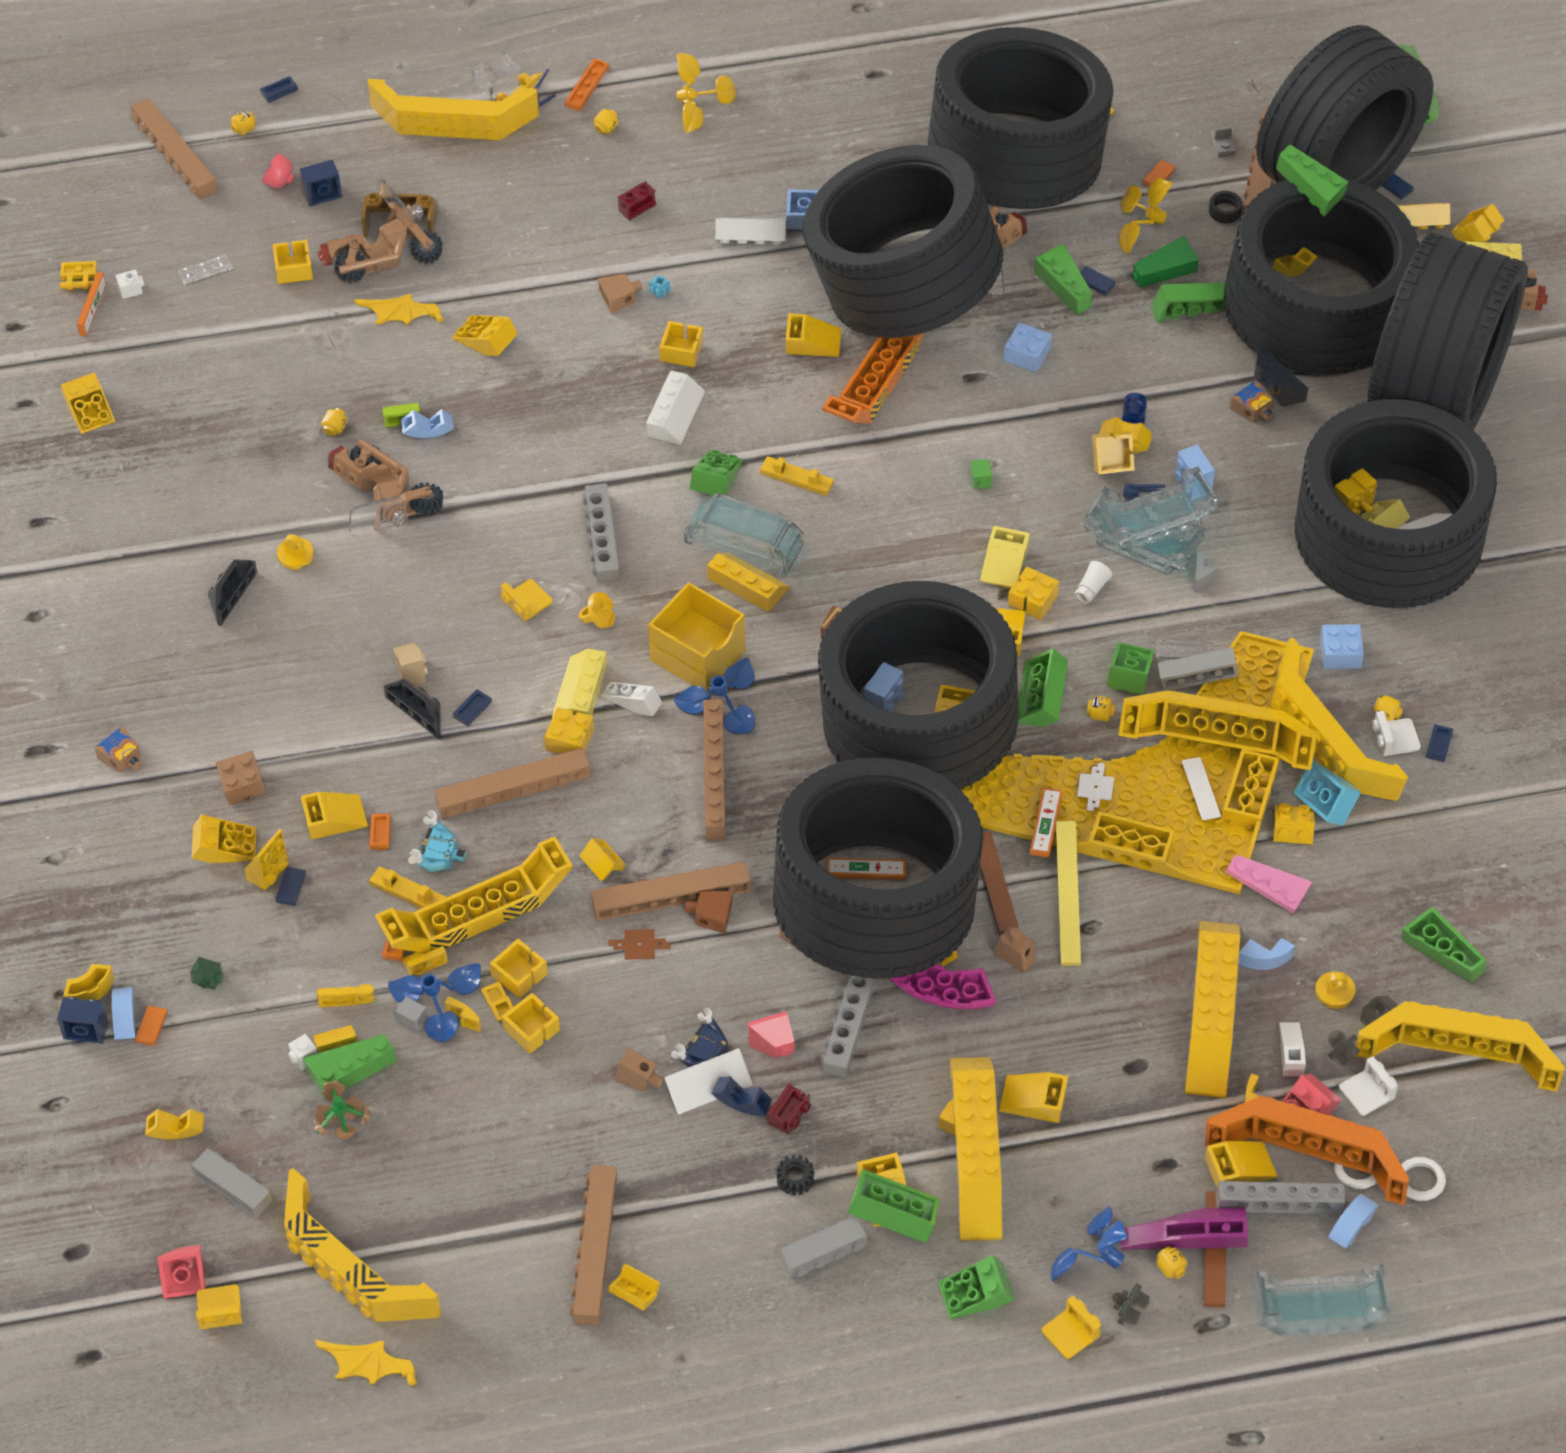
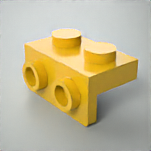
M624 1264L621 1274L610 1284L608 1292L644 1311L657 1298L660 1282L630 1265Z

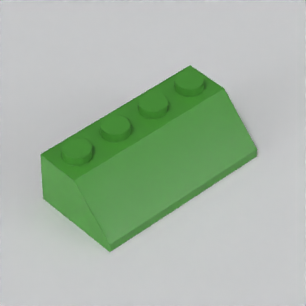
M1054 648L1025 661L1018 701V723L1045 727L1059 721L1068 659Z
M862 1169L850 1201L848 1214L926 1243L935 1226L940 1198Z

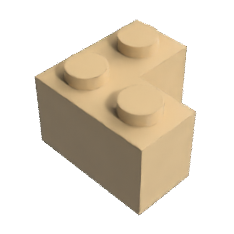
M415 643L393 648L394 660L400 678L408 680L415 685L426 683L425 675L428 674L424 652H421V649Z

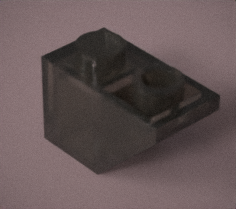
M1376 996L1362 1008L1360 1021L1367 1026L1397 1007L1398 1004L1389 996Z

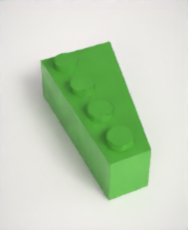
M1289 145L1279 155L1276 169L1290 183H1294L1298 187V191L1301 194H1305L1310 199L1309 202L1320 209V213L1323 216L1345 195L1348 185L1347 180L1292 145Z
M1063 243L1035 258L1034 273L1076 315L1091 308L1092 292Z
M1225 283L1161 284L1151 306L1156 322H1163V319L1167 318L1176 320L1178 316L1187 314L1188 317H1191L1200 312L1207 314L1226 310L1224 309L1223 302Z
M1433 906L1402 929L1403 942L1468 982H1473L1486 972L1487 960Z
M382 1034L303 1058L306 1072L322 1094L325 1083H332L337 1080L340 1084H344L345 1089L396 1062L394 1047L387 1037Z

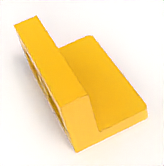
M591 838L580 854L581 859L600 881H605L612 870L622 871L626 866L604 839Z
M443 946L428 953L416 952L402 958V962L409 975L416 976L448 963L447 954Z
M352 1025L313 1036L318 1053L357 1042L356 1033Z

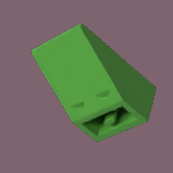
M709 450L692 469L689 489L725 498L731 490L744 459L738 458V456L733 454H722L718 450Z
M994 1255L938 1281L950 1319L995 1309L1015 1300L1004 1264Z

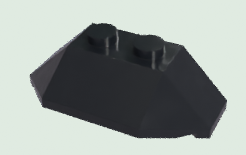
M1261 345L1258 346L1255 356L1254 379L1283 407L1305 402L1309 388Z
M234 559L225 571L219 575L214 587L210 588L208 597L219 626H222L258 573L256 561Z
M400 679L383 686L386 699L437 739L441 737V704L436 698L430 697L422 687H418L405 679Z

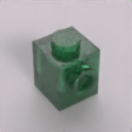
M202 957L197 958L190 971L192 983L204 989L215 990L217 984L222 982L224 976L220 963Z

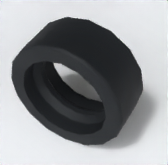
M1219 191L1210 198L1209 214L1219 223H1232L1241 216L1243 202L1232 191ZM1220 203H1229L1233 205L1235 209L1231 211H1223L1218 209L1216 205Z

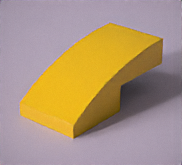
M499 981L481 989L482 995L497 1022L502 1021V1016L513 1008L509 997L506 996Z
M448 996L445 1001L446 1012L451 1011L456 1017H459L461 1026L480 1032L481 1024L477 1014L464 1003Z
M1252 1073L1247 1084L1244 1103L1259 1097V1095L1254 1094L1259 1076Z

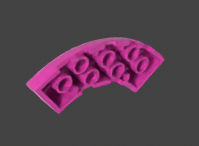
M936 965L916 974L888 978L895 986L908 995L943 1008L970 1010L991 1007L996 1004V999L983 968L953 972L945 970V967Z

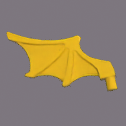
M412 294L383 300L354 299L357 306L367 307L376 313L378 318L375 321L376 325L393 320L403 321L405 325H408L413 319L423 315H430L431 318L435 317L438 323L443 321L441 311L436 304L417 303L412 300Z
M315 1340L316 1346L319 1349L328 1351L336 1359L339 1366V1373L335 1375L336 1379L362 1376L367 1378L369 1384L372 1385L383 1376L399 1373L402 1374L403 1378L407 1377L408 1385L412 1386L417 1383L415 1369L411 1361L393 1358L386 1354L384 1351V1341L366 1345H340Z

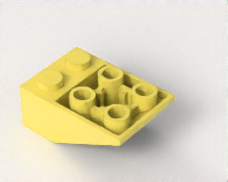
M993 526L980 582L1012 588L1015 582L1018 581L1029 549L1030 533Z

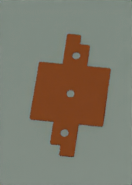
M654 929L625 930L624 940L608 941V945L613 946L614 950H625V959H654L655 949L671 948V943H666L665 938L654 939Z

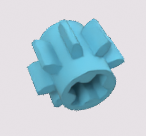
M664 276L654 277L653 281H649L650 294L654 293L658 298L665 297L667 292H671L670 280H666Z

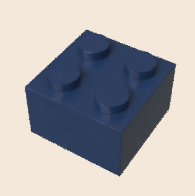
M333 159L300 168L303 193L309 207L342 198L339 172Z
M75 997L62 999L57 1020L63 1039L103 1044L109 1024L103 1002L98 1000H80Z

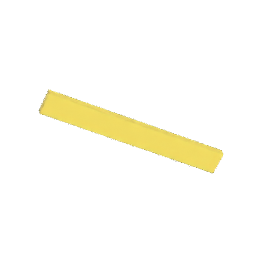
M1056 821L1061 966H1081L1076 821Z

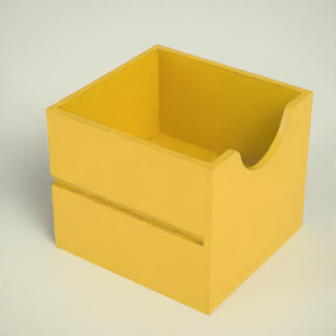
M690 582L648 624L650 661L692 686L703 687L707 692L709 687H712L711 679L717 675L723 676L725 671L746 651L745 614Z

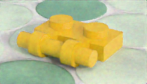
M61 262L60 277L61 280H67V282H60V289L73 290L74 288H83V290H89L93 283L89 279H94L96 276L97 262Z

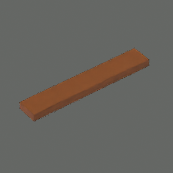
M991 831L983 833L980 869L999 935H1002L1010 926L1013 928H1019L992 833Z
M1206 1191L1205 1208H1216L1214 1191ZM1205 1248L1204 1307L1225 1308L1226 1248Z

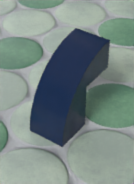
M731 1076L719 1077L711 1093L725 1105L737 1111L755 1116H765L772 1101L761 1087L742 1088Z

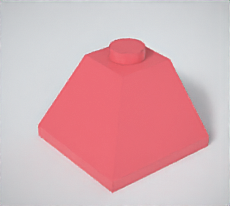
M787 1012L748 1022L749 1047L774 1058L785 1057L793 1053L794 1038Z
M201 1245L178 1248L157 1257L163 1299L197 1294L198 1290L206 1289Z

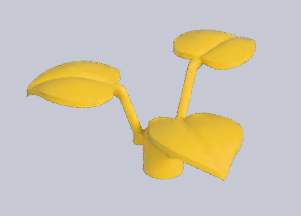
M680 53L676 54L679 76L683 82L688 84L683 86V89H679L676 96L679 102L685 103L683 107L684 132L689 133L699 129L704 121L702 109L696 107V102H693L697 95L717 93V99L720 103L729 104L736 97V87L731 78L720 76L716 80L717 90L696 92L690 86L696 81L695 77L700 75L699 62L690 54Z
M1161 178L1154 180L1148 190L1150 208L1137 202L1142 194L1138 186L1131 185L1127 188L1126 194H1124L1121 201V210L1128 214L1133 211L1136 205L1146 210L1148 220L1132 221L1131 224L1126 223L1122 227L1119 234V244L1124 252L1130 254L1131 248L1140 232L1138 224L1149 223L1153 225L1155 222L1161 225L1165 222L1167 213L1158 208L1157 205L1173 185L1172 182Z

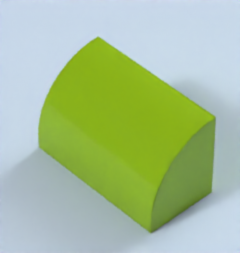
M418 402L382 407L385 428L401 426V419L413 410L420 414Z

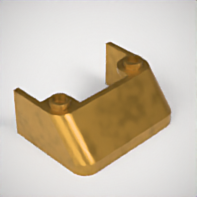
M369 193L365 196L361 216L364 237L368 236L371 212L391 213L392 209L389 208L390 202L398 204L402 211L408 205H411V208H415L416 214H428V231L432 230L431 233L434 234L438 210L437 200L434 197L419 194Z

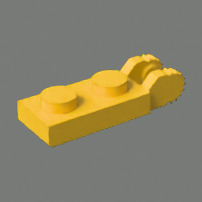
M361 984L359 987L347 986L317 989L318 1005L321 1008L372 1003L375 1001L374 988L370 984Z

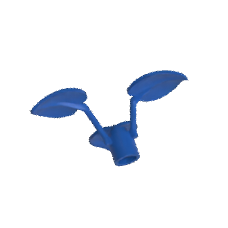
M748 657L730 666L723 676L717 675L711 679L712 687H709L708 696L707 691L703 687L692 686L673 698L675 704L679 709L688 714H700L704 712L703 700H710L714 692L716 696L725 697L732 711L724 717L725 728L734 734H747L751 732L755 726L753 711L745 705H741L735 710L727 695L728 687L733 689L735 686L737 689H746L754 682L755 674L750 659Z
M480 963L465 965L451 972L447 979L449 985L442 982L440 978L437 979L433 974H427L422 979L416 975H408L398 980L389 981L388 986L393 998L398 1003L402 1002L406 997L418 1002L420 995H423L424 992L428 996H432L438 1015H433L427 1019L425 1031L431 1039L446 1042L455 1035L458 1029V1019L451 1011L442 1014L436 998L441 989L440 985L449 990L456 989L461 995L474 992L479 987L481 981Z
M1110 1206L1097 1214L1087 1227V1233L1090 1236L1098 1232V1235L1101 1237L1097 1244L1101 1257L1080 1249L1067 1248L1053 1263L1051 1278L1054 1283L1057 1277L1065 1273L1075 1263L1077 1254L1093 1258L1102 1264L1106 1261L1113 1268L1121 1265L1125 1256L1113 1245L1128 1238L1124 1224L1121 1221H1117L1106 1229L1104 1235L1102 1233V1229L1108 1226L1112 1219L1113 1211Z

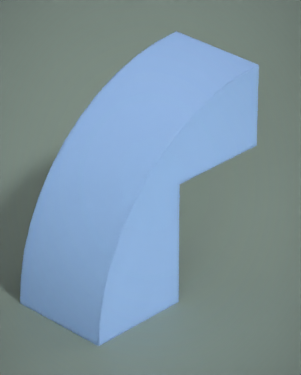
M413 410L401 419L403 434L415 438L438 437L454 429L452 415L444 410H440L430 419Z
M1281 938L1273 949L1269 951L1250 939L1239 952L1238 964L1255 970L1274 969L1287 963L1293 957L1295 946Z
M133 987L112 989V1018L115 1040L135 1038L136 1036Z
M1360 1194L1341 1215L1328 1238L1345 1249L1351 1246L1360 1228L1370 1222L1379 1205L1363 1194Z

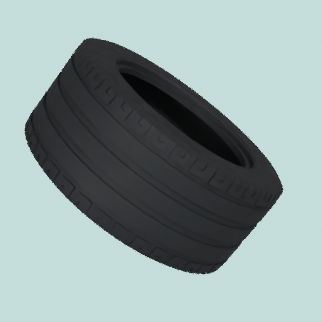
M1353 25L1337 31L1315 46L1295 66L1272 99L1263 118L1257 138L1256 156L1260 168L1276 183L1285 181L1286 178L1276 169L1279 155L1289 145H1292L1340 177L1377 190L1403 162L1421 133L1433 99L1434 85L1432 74L1419 60L1370 26Z

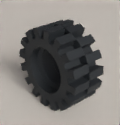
M791 1155V1159L787 1156L785 1157V1162L783 1160L780 1161V1166H777L778 1186L780 1185L782 1191L785 1189L786 1194L792 1191V1195L796 1196V1192L802 1195L803 1190L808 1192L809 1187L813 1186L814 1168L811 1162L808 1163L806 1157L802 1160L801 1155L798 1158H795V1155ZM792 1170H799L803 1173V1177L799 1180H792L788 1178L787 1174Z

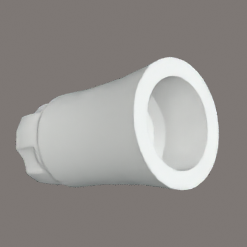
M1090 562L1083 579L1074 593L1075 598L1083 604L1090 603L1101 588L1112 578L1111 570L1101 562Z

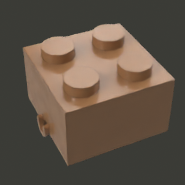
M253 750L216 762L229 805L241 801L249 802L253 797L267 793Z

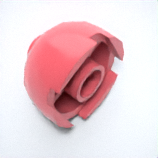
M277 153L271 161V166L269 170L267 169L262 181L272 188H282L287 183L290 184L295 176L292 174V162L286 156Z

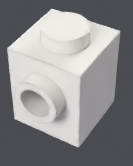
M136 269L115 275L122 299L143 294L141 286H144L142 276H138Z
M306 1034L288 1044V1056L292 1063H296L301 1071L305 1069L303 1058L317 1054L315 1045Z

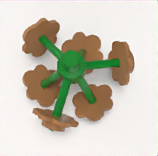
M337 1080L332 1083L327 1082L323 1086L322 1095L326 1096L327 1100L334 1101L331 1105L332 1108L329 1105L325 1107L319 1105L316 1107L314 1117L316 1120H319V1123L313 1120V1123L316 1124L314 1129L323 1136L325 1133L331 1135L325 1127L327 1125L332 1126L334 1119L339 1116L342 1127L336 1129L334 1136L340 1140L350 1139L358 1129L355 1126L346 1125L344 1114L350 1120L361 1116L359 1125L362 1127L363 1123H367L371 1118V1111L368 1110L369 1105L366 1104L362 1112L361 1109L364 1107V1102L356 1096H352L350 1099H341L342 1092L345 1091L344 1084H340Z

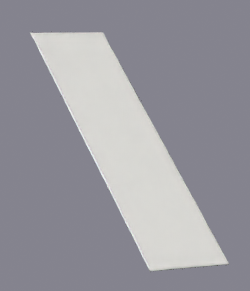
M1201 758L1182 760L1202 820L1221 817Z

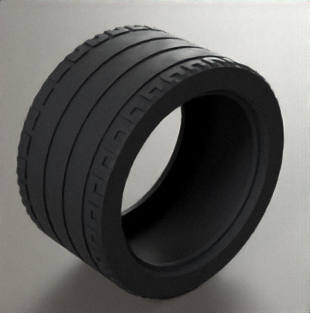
M1025 27L994 28L971 34L951 45L942 55L937 65L927 145L946 148L964 157L973 167L986 203L989 205L1010 209H1041L1068 202L1083 194L1084 191H1087L1094 184L1097 176H1099L1113 99L1111 75L1107 72L1108 70L1091 51L1059 34ZM992 114H1024L1037 117L1048 122H1019L1004 119Z
M906 145L885 149L861 158L830 178L813 197L804 215L805 218L802 226L803 238L834 313L845 326L867 336L899 338L922 334L942 327L964 315L978 304L993 287L1002 269L1004 256L1002 243L976 173L964 157L946 148L931 145ZM933 229L907 245L889 251L874 253L897 238L914 232Z
M1286 179L1271 185L1269 188L1264 189L1263 192L1257 194V197L1253 198L1251 203L1247 205L1240 218L1224 287L1223 302L1229 323L1232 324V329L1236 331L1237 336L1242 339L1243 343L1255 353L1257 352V347L1261 345L1289 370L1306 374L1329 375L1347 373L1370 365L1375 359L1380 338L1401 280L1420 244L1410 220L1394 202L1380 192L1349 179H1345L1348 181L1345 195L1325 216L1320 213V209L1316 205L1313 206L1309 202L1310 199L1305 194H1301L1298 191V187L1294 183H1290ZM1305 247L1313 254L1334 258L1354 268L1368 281L1372 289L1360 294L1341 297L1310 293L1286 281L1269 263L1284 256L1297 254Z
M1434 232L1426 235L1409 262L1390 308L1371 371L1367 402L1398 399L1425 403L1453 414L1474 430L1490 398L1513 336L1527 283L1528 267L1526 263L1493 251L1489 252L1487 249L1472 244L1467 245L1465 242L1450 237L1445 238L1444 235Z
M1398 399L1374 400L1349 407L1339 412L1336 416H1332L1314 434L1304 459L1294 532L1295 540L1298 542L1297 547L1300 550V555L1304 557L1305 564L1330 589L1335 590V592L1342 594L1346 598L1366 605L1383 608L1416 607L1433 603L1436 600H1441L1445 596L1451 595L1453 591H1457L1459 586H1463L1465 581L1471 578V574L1475 572L1482 557L1497 489L1496 466L1493 464L1494 459L1491 456L1490 450L1486 448L1482 438L1461 419L1443 409L1417 401ZM1363 468L1374 479L1403 480L1427 489L1444 502L1452 515L1428 527L1417 529L1388 528L1369 522L1352 512L1340 500L1334 487L1344 479H1350L1352 474Z
M905 581L885 585L857 597V599L842 608V611L838 612L835 619H832L830 625L827 626L818 651V671L825 739L827 740L832 755H835L837 762L860 758L902 760L923 766L940 774L961 790L987 776L991 770H994L1002 762V758L1007 756L1008 751L1012 747V742L1015 740L1018 726L1017 648L1008 622L1003 619V615L998 613L996 608L991 606V603L967 589L948 583ZM883 662L893 667L922 662L941 664L965 673L980 686L969 698L960 704L941 712L925 715H907L887 711L870 703L858 693L871 680Z
M860 758L826 766L803 779V782L796 785V788L790 792V796H787L777 824L773 908L774 914L777 917V923L780 924V929L785 933L786 938L791 941L790 943L793 946L797 947V950L821 966L842 974L862 978L886 979L908 976L925 971L944 961L963 943L974 919L983 846V829L980 825L981 821L978 813L974 810V805L947 778L923 766L896 759ZM859 846H881L896 849L916 857L929 866L936 874L921 883L905 888L870 889L847 883L833 876L818 862L840 850Z

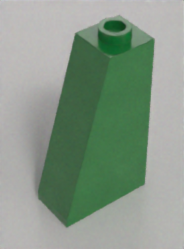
M1184 235L1134 263L1131 278L1133 282L1137 283L1139 288L1197 272L1199 259Z

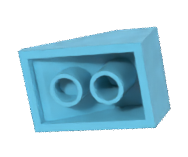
M1313 760L1311 770H1305L1293 794L1327 822L1344 826L1361 791L1350 782Z

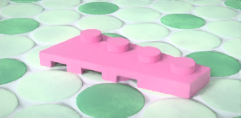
M1235 855L1225 873L1292 914L1312 881L1239 855Z

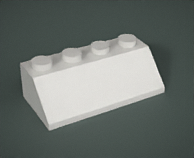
M717 217L715 240H719V243H730V240H737L739 244H747V240L754 241V244H765V241H772L771 244L781 245L782 241H786V219Z
M670 371L646 422L647 437L678 445L682 444L705 394V390L689 375Z

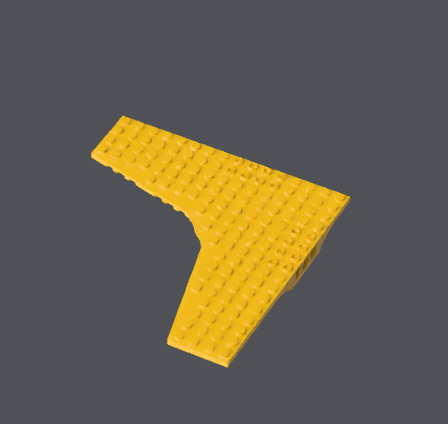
M1240 631L1229 647H1233L1239 676L1204 683L1196 695L1273 709L1271 705L1280 662L1288 642ZM1301 646L1304 653L1299 663L1298 674L1305 682L1314 649ZM1167 736L1166 739L1159 741L1157 745L1140 749L1134 755L1127 758L1124 756L1119 759H1111V761H1104L1102 758L1084 760L1082 757L1065 759L1064 756L1050 755L1025 757L1022 754H1014V756H1006L1002 758V762L994 770H991L987 776H984L980 781H976L970 786L964 787L961 791L969 798V802L974 805V810L978 813L982 828L1032 841L1043 788L1062 790L1063 795L1057 821H1076L1077 853L1240 895L1243 883L1225 873L1235 855L1251 860L1281 758L1274 754ZM1201 758L1221 817L1202 820L1182 760ZM1098 763H1104L1103 776L1114 777L1112 799H1100L1099 808L1094 807V811L1087 810L1088 798L1077 796L1080 774L1092 775V767H1098ZM1056 828L1052 842L1054 847H1057Z

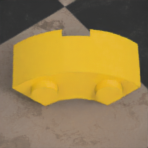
M1118 417L1103 421L1099 434L1108 433L1112 436L1113 432L1129 431L1132 434L1133 451L1130 452L1139 453L1149 449L1153 434L1143 423H1127Z
M91 964L89 970L84 975L75 979H67L63 997L99 1001L108 993L114 983L115 977L112 966Z

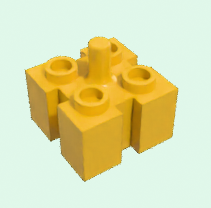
M1363 468L1352 474L1350 479H1344L1335 485L1334 490L1340 500L1356 515H1359L1360 511H1366L1368 514L1373 512L1374 508L1372 506L1374 505L1377 481Z

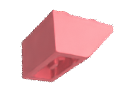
M1305 1074L1300 1076L1282 1102L1292 1103L1298 1107L1331 1115L1341 1102V1099L1313 1074Z

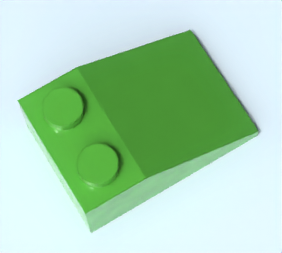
M1118 642L1106 686L1114 690H1125L1132 694L1143 695L1155 650Z

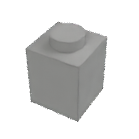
M408 997L399 1002L395 1008L397 1022L415 1032L421 1028L428 1018L427 1007Z

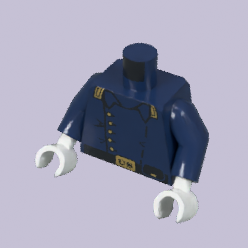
M707 1007L703 1009L706 1017L701 1012L698 1013V1019L706 1021V1024L702 1023L686 1047L682 1044H677L674 1048L678 1052L675 1050L671 1052V1056L674 1059L681 1058L680 1061L688 1068L728 1052L727 1039L716 1021L711 1019L712 1011Z

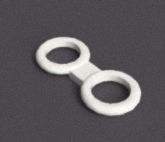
M1414 1157L1401 1164L1405 1172L1413 1167L1423 1166L1432 1170L1437 1177L1436 1185L1428 1191H1416L1408 1186V1198L1417 1201H1428L1436 1198L1443 1191L1446 1184L1445 1173L1442 1167L1434 1160L1426 1157ZM1334 1163V1172L1338 1180L1345 1186L1353 1189H1366L1377 1183L1372 1175L1364 1180L1350 1178L1345 1174L1342 1165Z

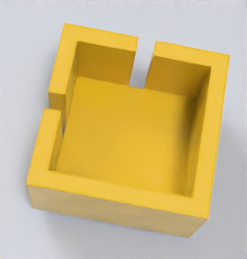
M1490 204L1471 211L1451 232L1459 241L1486 242L1491 238L1490 235L1501 228L1500 225L1505 220L1495 205Z
M307 240L292 242L294 254L292 257H290L288 242L272 244L278 284L313 280Z
M668 321L659 346L660 361L695 368L704 342L703 327L687 324L686 339L684 324Z
M1129 431L1113 432L1112 436L1108 433L1092 435L1095 472L1098 474H1108L1135 470L1134 454L1130 452L1133 451L1132 434Z
M1026 566L1018 581L1015 582L1009 591L1008 606L1024 611L1026 598V614L1042 620L1059 594L1060 581Z
M557 707L544 736L546 751L563 754L583 748L585 753L588 746L587 743H589L594 732L593 716L579 712L574 715L571 710Z
M520 939L515 940L490 962L491 976L498 982L500 981L501 985L519 999L532 989V983L536 985L548 974L547 961L535 951L531 953V948Z
M533 993L502 1016L503 1029L529 1054L544 1044L543 1039L547 1041L560 1031L559 1017L548 1007H545L544 1003Z

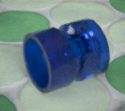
M1130 393L1124 397L1122 421L1132 424L1145 423L1147 398L1143 394Z

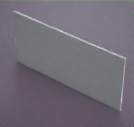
M739 1048L664 1077L678 1115L717 1100L711 1093L719 1077L731 1076L742 1088L753 1086Z

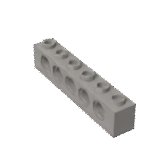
M607 483L585 486L586 493H582L583 504H587V507L584 508L585 519L589 518V522H586L587 533H591V536H588L589 547H593V550H590L591 562L595 561V565H592L593 576H597V583L620 581Z
M847 975L846 981H848V984L843 986L841 993L843 1000L842 1003L838 1002L836 1008L838 1016L837 1019H833L831 1024V1031L833 1032L826 1040L825 1048H827V1051L822 1053L820 1065H823L824 1074L847 1079L877 978Z
M1219 1181L1215 1192L1216 1208L1246 1207L1247 1213L1341 1214L1345 1205L1344 1184Z

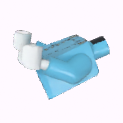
M430 810L427 812L431 819L425 816L423 822L433 826H429L420 851L413 849L409 853L412 855L408 858L409 863L415 864L417 862L420 868L433 873L451 869L454 860L464 862L467 851L459 849L458 838L439 820L436 821L437 814L434 811Z

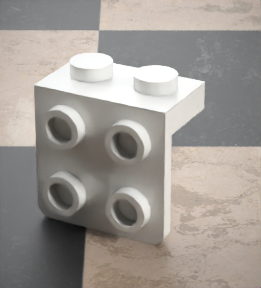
M1384 711L1376 712L1375 720L1372 721V727L1376 732L1378 745L1381 747L1383 756L1420 750L1421 745L1410 718L1387 721Z
M1374 1056L1366 1060L1364 1071L1339 1085V1090L1361 1116H1365L1395 1099L1398 1088L1396 1080L1388 1075L1383 1064L1378 1062Z

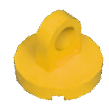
M290 534L278 546L277 558L283 567L298 570L302 566H307L314 558V549L307 539Z
M604 592L593 593L589 597L588 606L580 611L579 618L583 623L594 622L601 629L611 627L615 622V612L613 613L612 608H614L613 602Z
M1331 971L1324 973L1319 977L1315 986V995L1318 1001L1331 1009L1347 1007L1354 999L1356 993L1353 980L1343 972Z

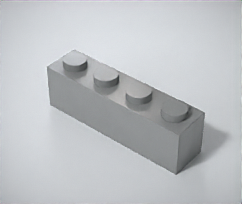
M1233 647L1158 663L1164 691L1239 676Z
M207 1148L191 1165L193 1175L255 1219L272 1202L271 1190L268 1186L256 1182L251 1174L240 1171L235 1163L227 1162L217 1151L213 1152Z
M852 1216L781 1248L780 1260L791 1279L802 1277L808 1271L815 1268L820 1269L828 1262L842 1259L848 1253L860 1251L866 1246L867 1235L857 1218Z

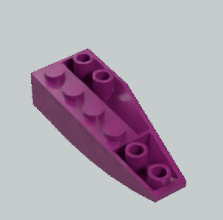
M1246 1207L1202 1208L1125 1227L1128 1238L1121 1241V1250L1164 1249L1166 1247L1178 1249L1248 1247Z

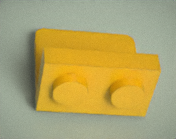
M528 579L515 589L507 582L500 586V597L503 602L525 622L553 603V599L532 579Z
M1286 803L1275 805L1273 842L1313 845L1314 810L1308 805L1291 806Z
M238 1285L197 1291L198 1310L196 1311L200 1330L242 1324Z
M1071 1296L1066 1301V1310L1043 1326L1041 1333L1065 1359H1071L1100 1337L1101 1322L1097 1316L1091 1315L1088 1312L1086 1305L1081 1300Z

